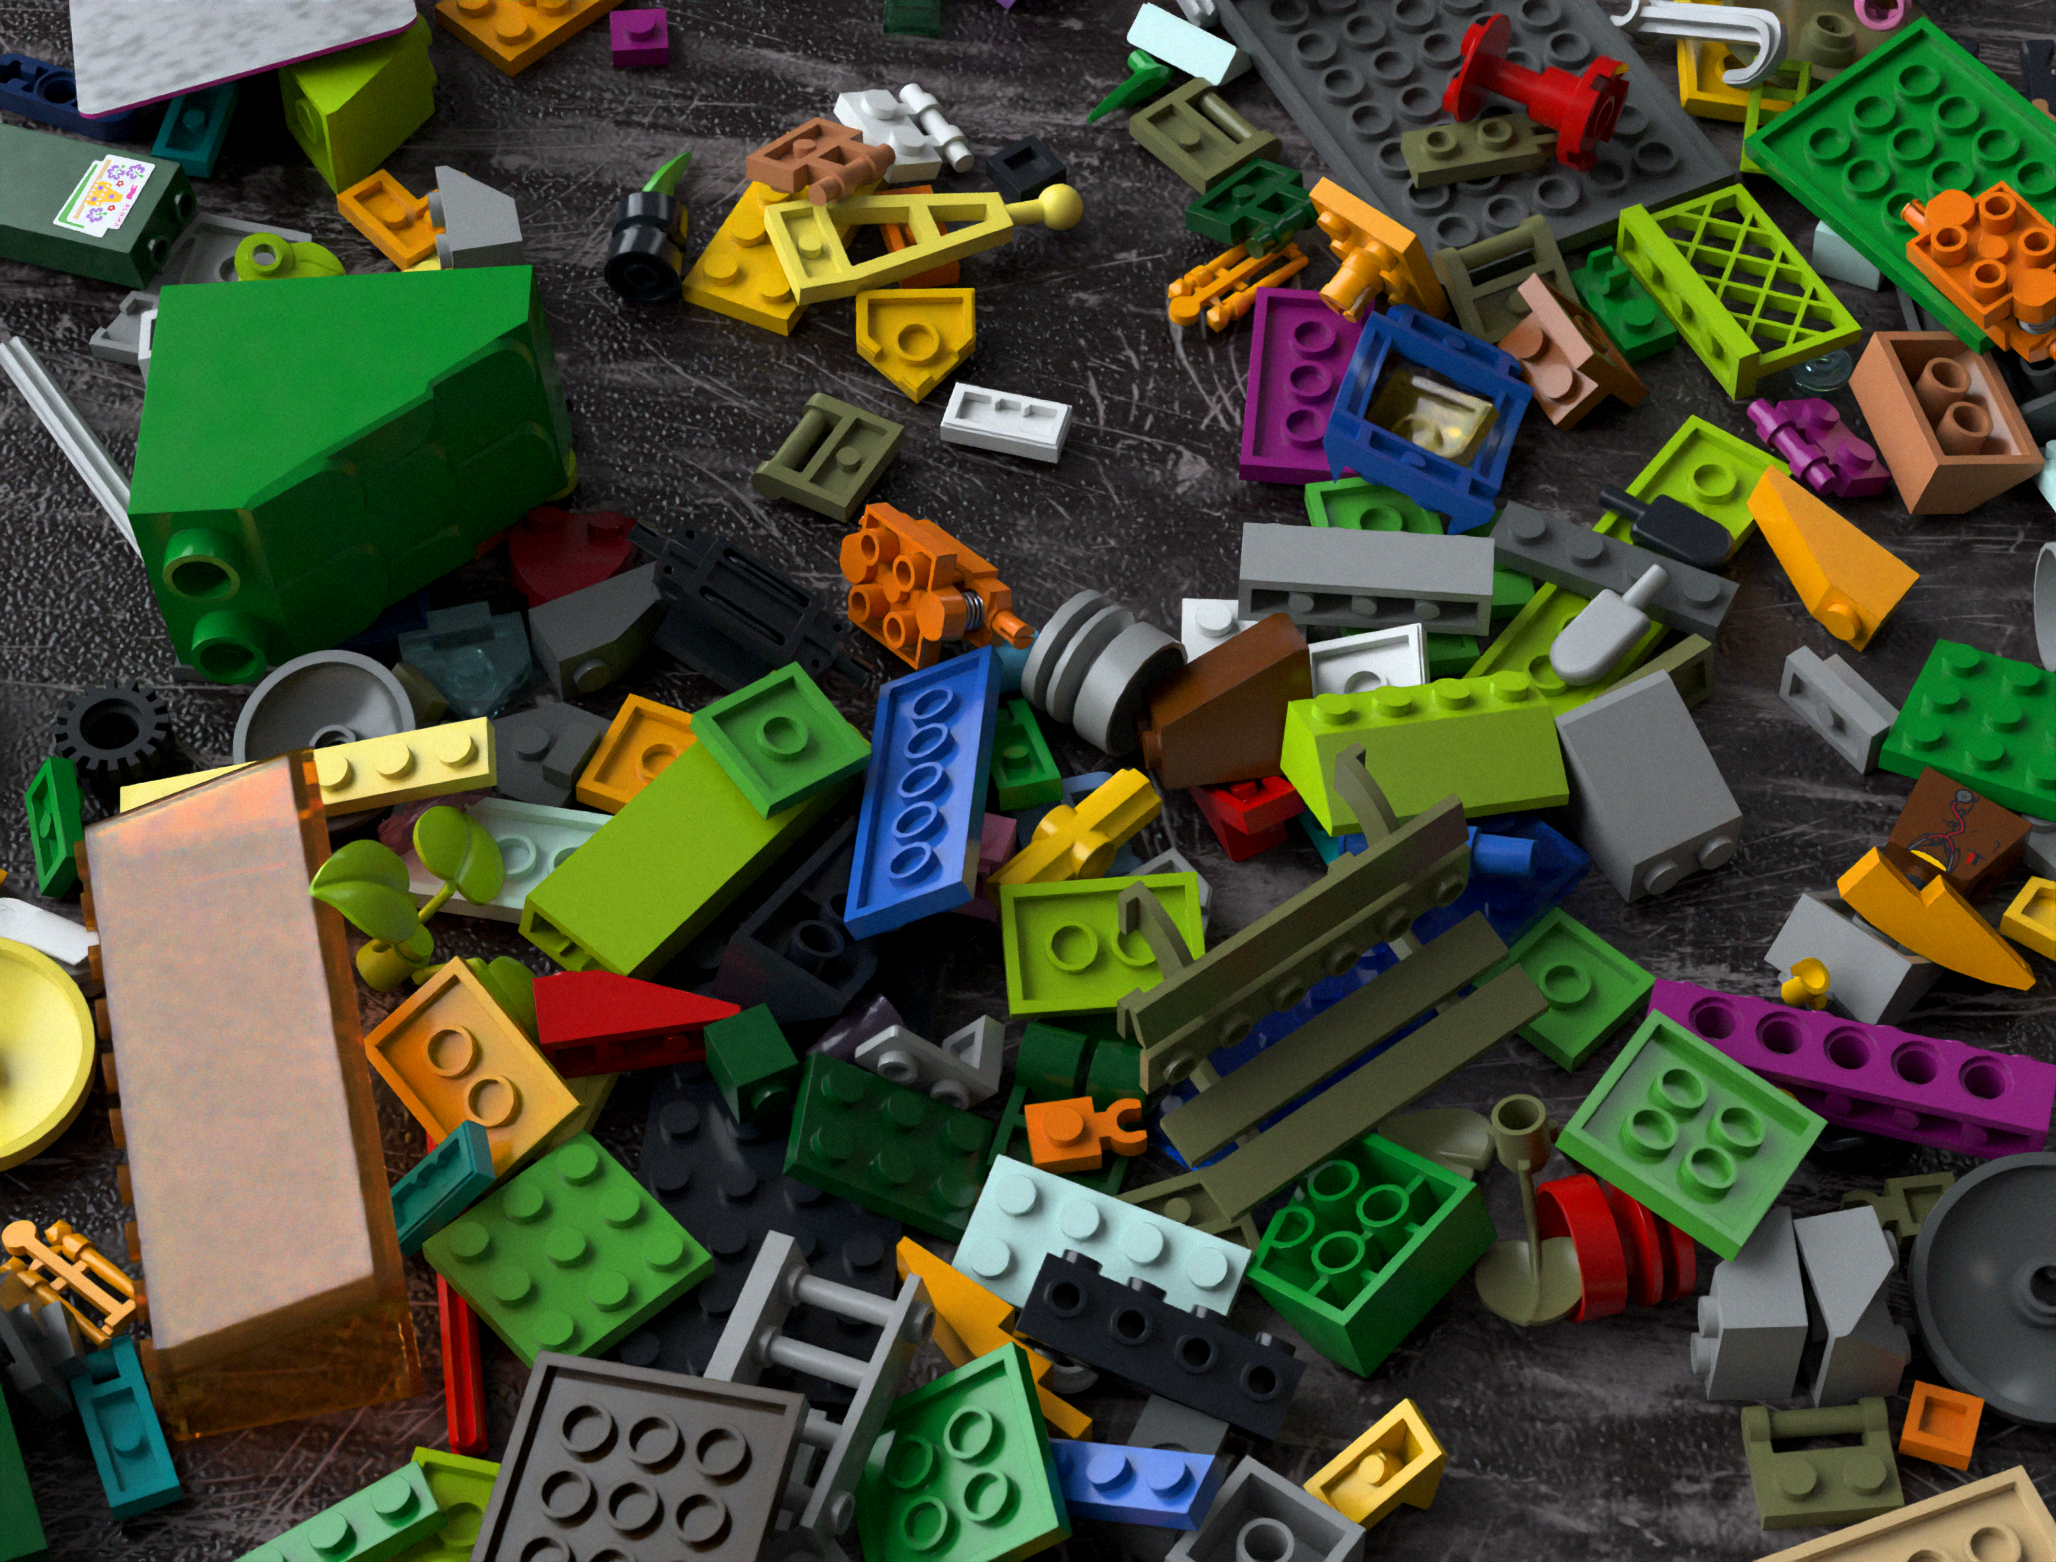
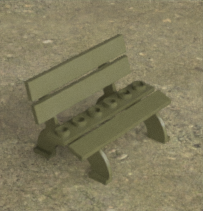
M1358 741L1336 754L1334 789L1347 802L1357 817L1367 840L1368 849L1355 857L1350 851L1344 853L1328 864V873L1325 877L1194 961L1183 937L1168 913L1141 880L1118 894V928L1125 936L1135 930L1141 933L1156 957L1164 981L1146 993L1138 987L1117 1001V1032L1124 1040L1136 1034L1138 1042L1144 1047L1140 1051V1086L1148 1095L1167 1082L1169 1084H1176L1188 1076L1199 1090L1200 1094L1160 1119V1127L1190 1169H1193L1234 1141L1240 1147L1200 1174V1183L1230 1225L1534 1022L1549 1010L1548 1002L1519 963L1463 1000L1457 992L1509 959V949L1480 910L1472 913L1424 946L1412 932L1410 927L1415 919L1435 906L1437 908L1449 906L1462 895L1468 885L1472 849L1466 844L1470 837L1463 803L1452 793L1400 827L1385 795L1365 768L1366 749ZM1380 942L1388 943L1400 959V962L1224 1078L1220 1077L1207 1059L1208 1055L1222 1046L1224 1048H1231L1242 1042L1251 1033L1255 1024L1273 1012L1284 1013L1294 1008L1305 997L1308 989L1328 976L1337 978L1347 973L1357 964L1363 953ZM1433 1008L1438 1011L1439 1016L1262 1134L1256 1127Z

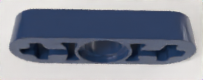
M5 54L0 56V108L103 142H120L130 138L137 132L140 125L137 108L98 119H86L79 113L77 96L67 103L55 104L49 102L48 99L57 93L71 92L77 95L75 71L22 54Z

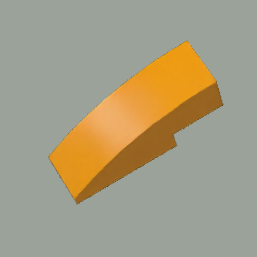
M1874 846L1837 880L1840 896L1873 926L1909 950L1945 968L1988 983L2025 991L2036 983L2030 965L1940 874L1924 889L1919 891Z

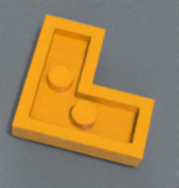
M379 170L336 196L339 213L402 271L437 252L435 235L444 234L445 231L444 226L432 227L427 195L417 200L386 170Z

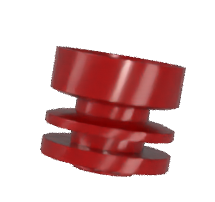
M1587 1173L1544 1182L1537 1188L1536 1205L1541 1241L1554 1237H1571L1577 1254L1582 1284V1302L1567 1316L1570 1321L1575 1324H1581L1621 1313L1625 1310L1628 1295L1627 1289L1635 1302L1644 1308L1654 1306L1661 1301L1662 1296L1669 1301L1686 1298L1693 1293L1696 1282V1256L1693 1238L1605 1179L1602 1191L1596 1180Z

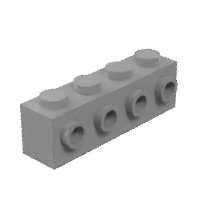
M1244 522L1237 620L1262 621L1274 613L1287 612L1294 624L1390 629L1421 623L1426 632L1488 636L1493 597L1495 538Z

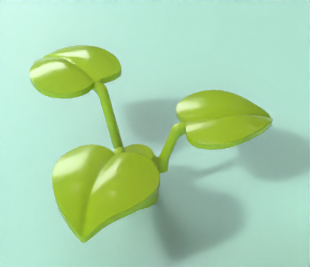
M435 806L424 812L415 824L413 842L421 862L431 874L446 881L440 892L419 912L416 908L418 903L417 896L408 891L410 876L404 862L388 847L373 840L363 839L354 841L338 850L323 864L309 887V895L335 907L355 926L374 938L359 949L356 962L363 979L378 991L389 992L410 977H412L417 985H422L447 964L428 965L431 953L434 950V941L430 932L423 925L454 895L456 890L475 906L486 905L501 892L504 884L505 869L500 850L485 827L469 814L462 813L459 808ZM507 956L496 958L489 966L480 958L465 959L541 1051L532 987V978L538 977L525 965Z

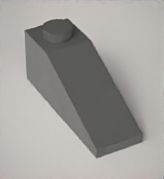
M657 561L528 610L533 651L563 701L583 693L595 692L606 684L621 679L655 645L651 641L669 614L656 604L652 596L651 587Z

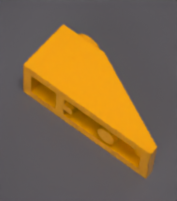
M1772 464L1764 471L1746 503L1811 616L1822 623L1833 636L1846 641L1860 653L1901 607L1920 577L1917 572Z

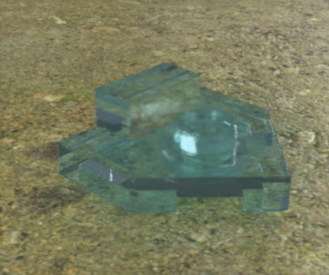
M488 601L426 612L428 628L397 634L402 662L414 665L450 703L447 708L461 715V721L487 717L491 721L497 715L496 708L513 688L519 689L533 672L532 658L521 612L517 611L491 616Z

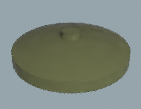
M1721 0L1720 6L1764 9L1776 14L1783 20L1787 26L1788 52L1785 59L1813 62L1809 95L1922 16L1933 23L1929 16L1912 1L1911 11L1907 20L1898 28L1886 32L1872 30L1861 23L1855 12L1854 0ZM1725 43L1735 57L1747 67L1752 65L1755 55L1758 56L1761 46ZM1770 76L1767 79L1782 88L1797 90L1798 79Z

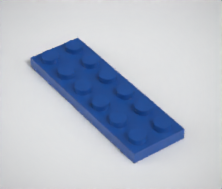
M992 644L880 686L871 743L873 744L871 748L872 756L867 768L843 921L855 941L879 933H892L907 923L938 912L948 913L954 911L964 903L974 900L1003 670V661Z

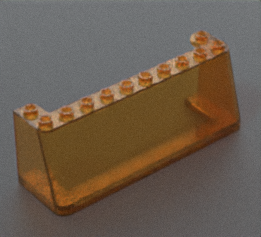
M313 746L286 750L85 826V840L73 842L80 881L85 880L83 881L84 893L80 894L86 930L87 933L98 931L100 944L88 946L87 949L94 986L105 984L107 998L95 1000V1010L101 1039L112 1038L114 1052L102 1054V1062L108 1093H120L122 1107L110 1109L109 1114L116 1150L125 1148L128 1150L129 1164L117 1166V1175L123 1206L135 1205L137 1221L124 1223L131 1264L143 1262L145 1279L132 1281L139 1323L151 1321L153 1338L140 1340L145 1376L147 1382H150L157 1418L170 1416L175 1439L178 1442L426 1395L343 916L335 907L308 894L314 877L323 864L333 855Z

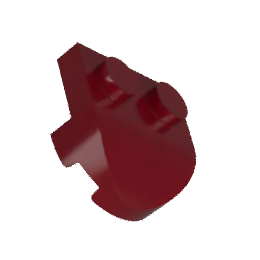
M538 506L530 509L526 517L515 522L508 540L510 593L523 592L526 594L529 606L532 609L631 571L639 547L625 539L638 519L624 518L622 515L611 511H601L589 515L567 513L553 506Z

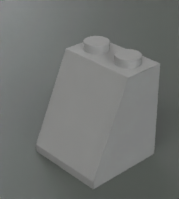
M1664 669L1555 717V727L1569 789V799L1567 805L1552 807L1628 904L1648 894L1658 895L1672 888L1678 880L1703 868L1707 870L1715 869L1735 854L1743 815L1671 677Z

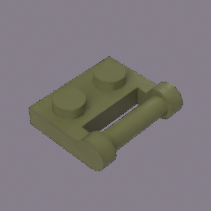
M1197 77L1130 117L1129 135L1200 194L1205 195L1256 157L1274 162L1279 156L1283 144L1269 130L1260 131L1218 97L1217 88L1204 77ZM1201 114H1205L1209 119L1216 123L1220 128H1222L1240 144L1237 145L1235 142H1233L1229 137H1227L1218 128L1211 124Z
M1541 214L1521 220L1519 227L1459 250H1456L1454 247H1448L1434 252L1432 256L1435 274L1447 289L1463 331L1491 345L1499 343L1533 312L1517 288L1534 273L1580 304L1550 226ZM1526 249L1533 254L1536 264L1473 287L1468 271Z
M815 393L802 409V420L771 461H763L751 476V483L754 489L765 498L778 500L784 497L847 523L905 444V426L829 395ZM834 429L802 473L795 471L794 469L820 434Z
M1882 1396L1860 1397L1858 1405L1767 1412L1764 1405L1742 1407V1437L1762 1531L1860 1523L1905 1507L1888 1432L1887 1408ZM1848 1433H1861L1863 1446L1773 1453L1771 1440Z

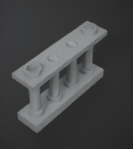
M769 1230L703 1377L756 1386L763 1368H770L776 1363L858 1389L843 1425L808 1415L800 1442L829 1451L830 1454L815 1489L789 1481L781 1505V1509L803 1515L799 1526L812 1550L827 1555L835 1534L842 1535L851 1522L855 1508L854 1490L917 1345L924 1346L931 1337L937 1312L922 1276L909 1273L897 1301L810 1275L809 1266L795 1237ZM801 1302H805L885 1327L870 1363L783 1336L781 1328L791 1306L796 1307Z

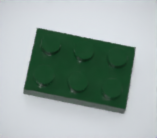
M815 1050L803 1062L783 1175L960 1245L984 1188L986 1162L989 1156L994 1122Z

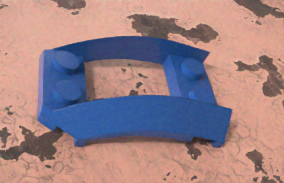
M1406 303L1391 306L1386 316L1372 311L1343 378L1323 440L1334 484H1336L1344 467L1347 466L1355 470L1359 477L1372 485H1387L1410 496L1413 502L1424 510L1434 513L1443 512L1450 515L1446 535H1455L1490 522L1495 513L1496 507L1493 506V503L1500 491L1503 474L1515 436L1535 388L1517 380L1522 368L1512 354ZM1389 348L1396 351L1402 360L1414 367H1429L1450 377L1455 385L1472 394L1484 393L1493 398L1465 468L1363 419Z

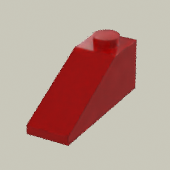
M602 970L583 972L561 971L552 976L532 978L541 1052L563 1079L706 1060L703 1027L741 1012L740 1005Z

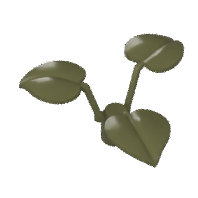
M1516 1094L1502 1099L1492 1110V1125L1480 1113L1462 1108H1437L1410 1114H1395L1378 1126L1379 1136L1471 1181H1474L1476 1170L1487 1172L1492 1169L1497 1153L1500 1162L1510 1171L1519 1175L1528 1242L1512 1240L1495 1245L1483 1255L1475 1270L1477 1293L1490 1311L1524 1327L1529 1325L1540 1327L1567 1317L1582 1302V1284L1572 1238L1563 1236L1541 1241L1532 1174L1543 1169L1551 1157L1552 1144L1555 1145L1561 1133L1557 1120H1547L1545 1106L1538 1098L1527 1094ZM1556 1147L1578 1174L1587 1173L1593 1178L1598 1176L1601 1188L1603 1187L1604 1178Z

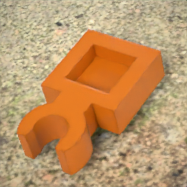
M1091 1096L1025 1105V1122L1033 1167L1055 1175L1102 1168V1150L1111 1149L1118 1155L1128 1157L1146 1152V1130L1125 1132L1119 1128L1124 1123L1141 1121L1140 1100L1131 1098L1121 1099L1109 1106L1106 1112L1094 1113Z

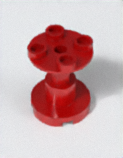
M1497 13L1484 26L1473 23L1467 30L1461 44L1460 54L1466 57L1459 77L1454 78L1447 87L1442 102L1443 110L1452 113L1456 122L1472 121L1485 105L1491 92H1494L1528 106V117L1530 120L1559 131L1556 153L1560 164L1582 173L1591 169L1599 157L1590 151L1597 140L1609 143L1621 117L1629 89V82L1621 78L1627 71H1630L1629 65L1610 56L1601 55L1593 61L1583 77L1553 65L1549 66L1541 74L1506 60L1511 34V24L1507 15Z

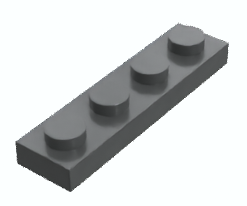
M1510 500L1488 537L1495 538L1494 563L1593 599L1604 589H1610L1622 597L1654 564L1658 565L1670 576L1671 583L1642 612L1652 621L1691 635L1696 633L1712 643L1716 642L1738 599L1739 583Z

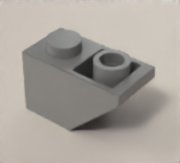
M447 165L435 167L438 191L428 192L427 198L432 227L444 226L445 231L444 234L435 235L440 269L525 265L523 240L514 198Z

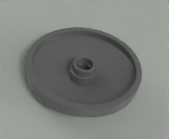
M2024 1152L2004 1156L1975 1168L1954 1183L1932 1207L1916 1235L1911 1250L1907 1278L1908 1301L1915 1330L1926 1354L1938 1372L1954 1389L1961 1393L1985 1399L1982 1409L1999 1418L2030 1427L2056 1429V1153Z

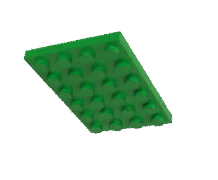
M1922 16L1744 140L1745 155L1975 353L1981 356L1997 345L1907 259L1906 243L1918 236L1919 233L1901 219V212L1906 204L1910 203L1912 206V200L1919 199L1926 207L1928 201L1943 191L1950 189L1963 191L1974 199L2003 180L2056 228V123L1927 18Z

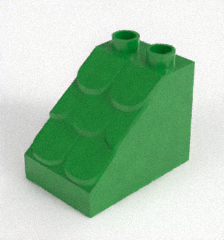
M533 265L161 286L127 516L180 665H193L202 676L218 683L244 684L261 677L267 665H284L288 661L305 654L331 650V647L360 634L372 625L384 609L476 557L477 544L526 517L530 509L540 506L548 497L568 487L573 431Z

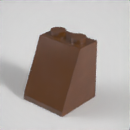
M1287 612L1270 615L1141 690L1143 711L1133 712V731L1137 750H1143L1147 770L1156 769L1165 789L1285 775L1280 768L1288 703L1289 701L1313 698L1310 648Z

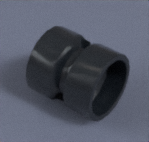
M650 191L633 193L621 200L616 210L612 228V241L608 247L604 266V278L612 291L630 301L647 304L665 301L675 294L680 284L684 264L683 255L687 249L691 229L690 214L683 204L671 196Z

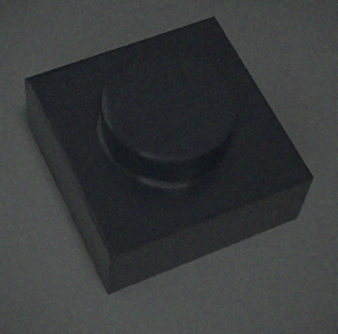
M1030 135L987 158L986 176L1014 203L1038 199L1040 194L1051 185H1066L1067 167L1033 135Z

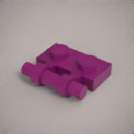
M1760 398L1754 401L1747 410V415L1757 425L1756 434L1769 448H1778L1790 461L1789 470L1802 484H1811L1820 495H1826L1833 490L1840 498L1882 494L1892 478L1891 473L1876 459L1874 449L1863 440L1858 439L1839 419L1838 411L1831 404L1820 398L1779 401L1775 409L1765 398Z

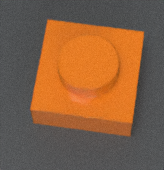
M1916 1380L1898 1453L1967 1471L1985 1399Z

